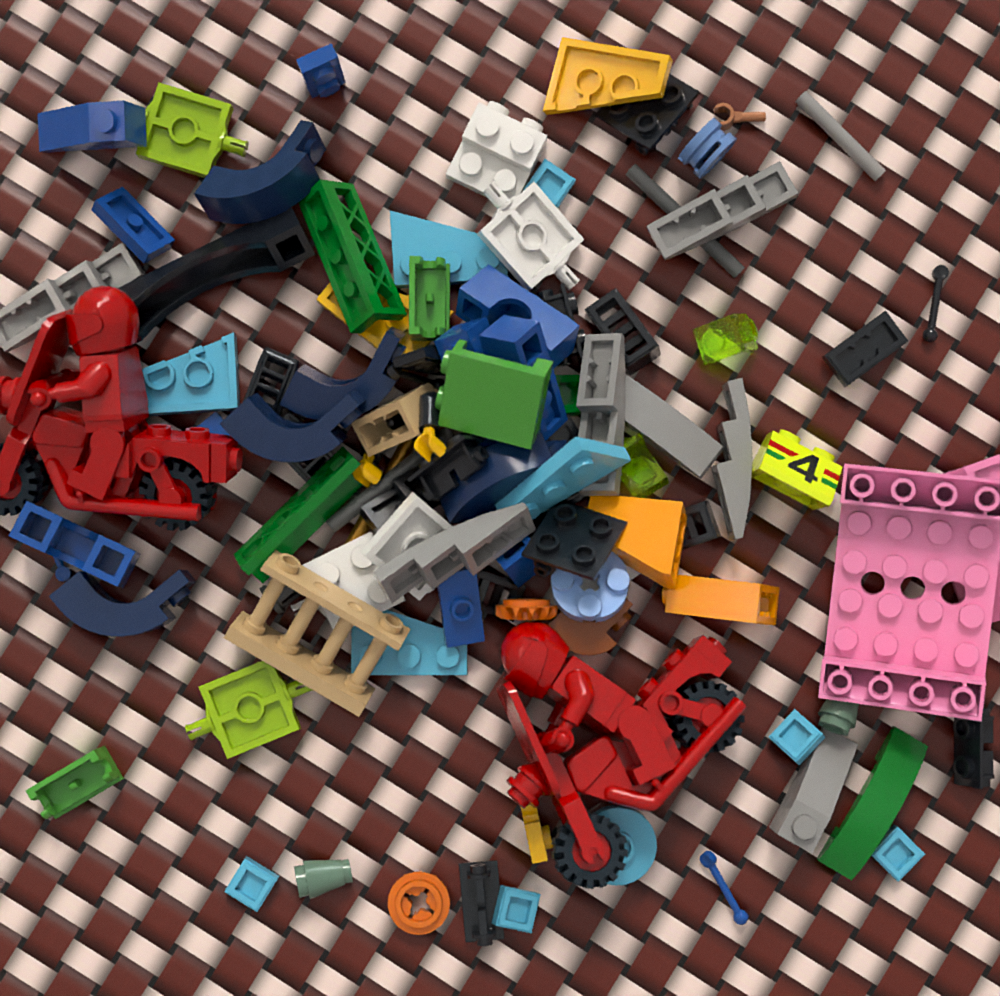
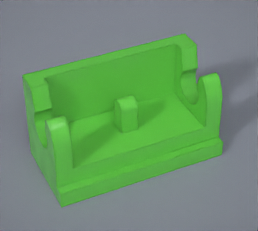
M409 256V336L411 341H435L450 329V264H446L445 258L437 257L436 261H425L421 256Z
M102 746L25 791L30 800L36 801L38 799L42 803L44 810L41 812V816L44 819H49L52 816L57 819L124 778L106 746Z

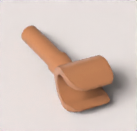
M719 103L713 109L714 113H727L730 116L726 121H719L722 124V131L730 129L734 123L762 122L766 120V112L734 111L732 106L727 103Z

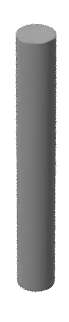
M807 91L795 101L874 181L886 171Z

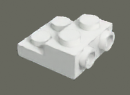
M489 101L487 106L479 102L462 135V142L446 172V178L482 196H485L482 191L494 181L508 198L520 194L524 190L547 144V135L542 133L543 126L530 118H523L522 122H519L509 117V110L497 102Z
M412 492L360 552L380 568L407 549L445 529L453 527V525L449 524L445 518ZM423 580L408 592L420 601L425 594L430 593L434 589Z

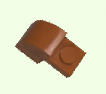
M626 598V602L621 610L610 619L602 622H596V620L575 621L559 611L557 616L552 618L547 624L560 634L570 647V651L580 655H598L609 651L617 645L606 632L610 628L617 632L631 618L632 615L628 610L633 604Z

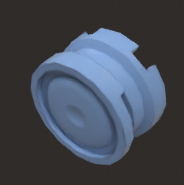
M715 118L710 120L690 140L678 157L684 165L690 164L694 168L693 173L699 179H702L715 167L737 140L730 132H723L721 130L722 124Z

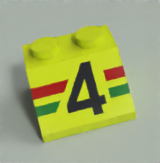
M780 429L779 433L775 431L768 433L752 462V478L812 510L830 506L834 499L842 471V466L833 462L835 456L817 447H814L813 451L800 445L801 439L789 431Z

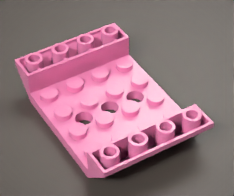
M845 463L825 654L822 659L818 698L982 721L986 689L985 674L1000 557V479ZM868 572H877L884 579V588L877 593H869L862 586V577ZM908 577L921 579L925 586L923 594L917 598L905 596L901 590L903 580ZM948 582H958L965 588L964 598L960 602L949 603L943 599L941 590Z

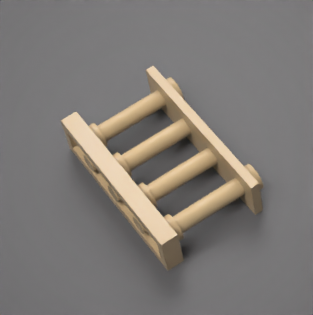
M275 550L260 569L272 578L252 615L242 611L228 628L224 639L359 717L375 690L373 686L367 683L370 674L386 647L389 645L399 651L411 629L403 625V622L395 615L377 610L302 566L300 561L294 556ZM286 585L306 598L286 634H282L268 626L266 620ZM322 606L340 618L321 652L316 654L302 646L299 641L318 607ZM355 625L374 638L354 673H349L335 665L333 660Z

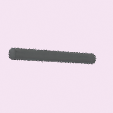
M634 164L625 174L666 214L681 207L637 164ZM716 239L701 245L734 279L745 269Z
M446 427L435 434L442 443L455 436L450 428ZM415 450L384 474L377 484L370 485L326 520L327 524L336 533L360 514L361 506L393 487L394 479L415 468L425 459Z

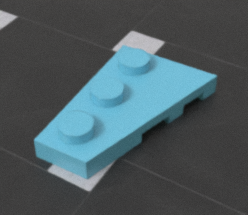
M390 211L393 272L396 288H409V256H421L425 261H436L437 257L445 258L446 264H450V285L465 284L488 264L508 276V269L481 240L477 233Z
M233 332L221 337V340L206 346L195 347L188 350L189 352L143 368L149 416L234 411L240 405L237 335Z
M576 436L495 504V506L499 510L523 502L528 507L533 520L554 505L630 462L631 458L625 447Z
M391 610L383 612L395 615L403 622V625L411 630L399 651L389 645L386 647L370 675H467V644L447 648L444 641L443 628ZM356 626L352 627L351 673H354L374 638Z

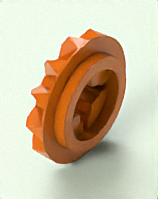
M503 599V604L495 605L497 617L506 620H551L557 616L558 606L551 605L550 599Z
M421 870L404 874L393 884L388 896V911L391 919L401 930L414 935L428 934L439 928L447 918L450 909L447 886L436 875ZM425 889H428L426 903L430 907L428 909L421 907L417 912H414L413 916H410L413 902L405 893L418 896Z

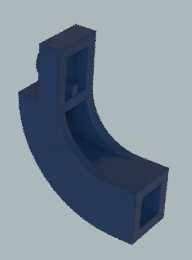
M300 120L280 151L269 161L246 170H233L213 166L194 195L210 220L228 224H247L266 220L293 207L310 193L311 188L320 180L314 167L321 160L326 148L314 123Z
M393 326L386 331L367 370L355 378H331L304 364L296 370L280 405L304 417L319 420L356 388L366 400L358 407L360 412L363 414L371 410L389 394L399 381V379H392L386 369L393 363L392 360H395V357L404 354L407 347L402 345L401 342L406 333Z
M355 388L321 419L310 423H295L279 416L256 393L242 402L220 425L237 443L258 456L279 462H302L315 459L330 452L347 439L348 436L338 425L340 424L346 429L362 415L358 407L366 400Z
M539 432L531 450L503 442H498L485 448L489 454L486 465L466 481H460L456 471L453 472L459 486L440 500L449 524L462 523L489 513L500 499L510 493L563 448L567 441H545L542 433Z
M178 570L145 598L127 603L109 595L93 575L85 571H79L49 595V597L59 610L78 626L100 635L123 637L152 632L176 619V616L167 606L171 604L173 607H176L192 594L189 588L197 581L188 570Z

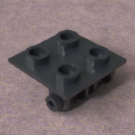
M669 74L663 98L604 106L598 110L595 116L637 142L635 148L646 156L648 152L653 153L656 150V145L664 135L668 136L671 133V126L676 127L678 125V120L685 111L691 110L693 107L692 102L700 92Z
M561 501L549 509L521 555L533 560L535 566L533 570L539 577L546 578L548 575L554 574L557 568L594 581L626 528L627 522L566 501Z

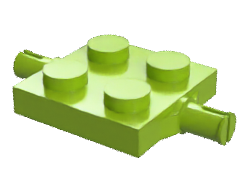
M159 82L154 98L145 110L147 147H137L135 154L141 159L205 178L212 167L216 165L217 159L223 151L245 157L249 142L228 136V125L234 109L231 104Z
M260 661L199 686L206 705V717L185 725L186 732H189L198 727L202 728L188 734L191 741L212 732L220 741L226 758L229 759L301 729L294 711L293 698L313 690L307 686L298 689V686L303 684L296 680L287 684L276 668L264 661Z

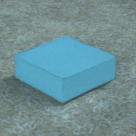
M544 159L524 190L531 183L535 182L552 203L559 208L576 183V179Z
M795 709L769 736L770 740L798 765L826 738L822 732Z
M893 825L871 856L899 882L925 853L898 826Z
M246 856L224 892L258 912L279 876Z
M500 885L492 924L532 933L541 894Z

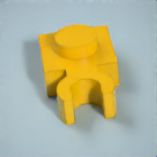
M528 804L525 809L521 807L532 864L548 861L546 850L553 848V845L551 844L552 839L549 825L541 826L537 807L534 808Z

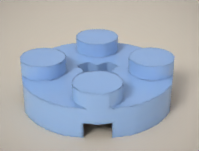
M614 552L610 553L597 575V585L599 587L597 591L591 588L586 591L582 590L583 580L581 576L556 568L554 574L551 575L553 600L559 610L570 619L583 622V620L602 622L616 615L626 602L630 583L629 574L622 559Z

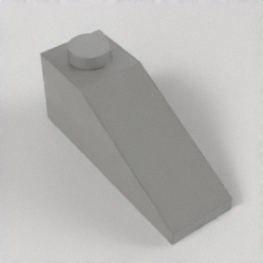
M821 728L820 732L826 738L803 761L769 825V828L777 835L810 853H813L831 819L858 744L850 739L824 728Z

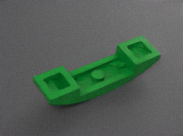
M892 726L874 758L877 763L841 826H835L817 857L819 862L852 881L874 853L901 809L920 770L928 748L927 745L897 727Z

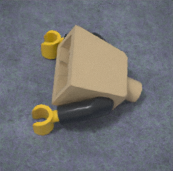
M426 383L390 400L351 423L362 444L360 455L363 457L359 461L361 465L352 474L365 487H369L370 483L375 485L381 479L383 471L372 464L374 459L379 458L380 452L418 435L420 436L414 443V449L427 462L431 461L433 452L438 457H442L445 454V444L435 436L439 431L440 410L435 408L438 390L434 389L430 383Z

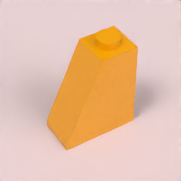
M590 496L589 505L584 508L627 522V526L612 552L617 554L625 565L663 587L675 590L687 523L683 502L626 496Z
M678 575L675 590L663 587L662 602L665 604L666 613L776 625L780 587L759 583Z

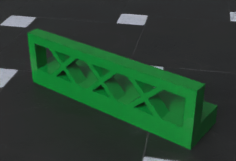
M320 179L311 188L310 193L298 203L350 333L362 334L377 320L400 321L407 315V312L354 184ZM337 195L344 196L348 208L340 202ZM351 227L360 234L362 241L353 234ZM364 259L373 266L376 275L366 267ZM378 293L387 300L389 307L382 306Z
M342 446L234 554L240 568L248 576L252 573L261 583H264L270 576L260 569L275 550L280 553L293 555L363 485L352 474L361 465L359 461Z

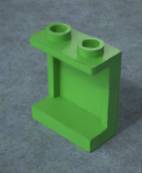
M459 339L451 351H445L441 363V373L446 374L444 386H441L438 390L435 401V408L440 410L439 426L531 450L540 432L553 361L537 358L533 367L466 350L468 341Z

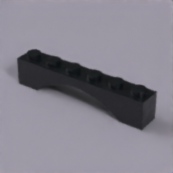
M291 207L274 217L246 224L118 289L127 293L138 308L140 320L138 343L170 313L203 292L241 277L267 272H281L314 256L315 253Z

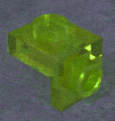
M733 313L693 329L704 365H711L743 352H752L758 349L756 343L758 330L754 321L748 318L746 313Z
M638 433L631 438H624L623 447L626 448L631 461L622 466L621 481L631 496L646 498L669 484L667 475L647 449L642 435Z

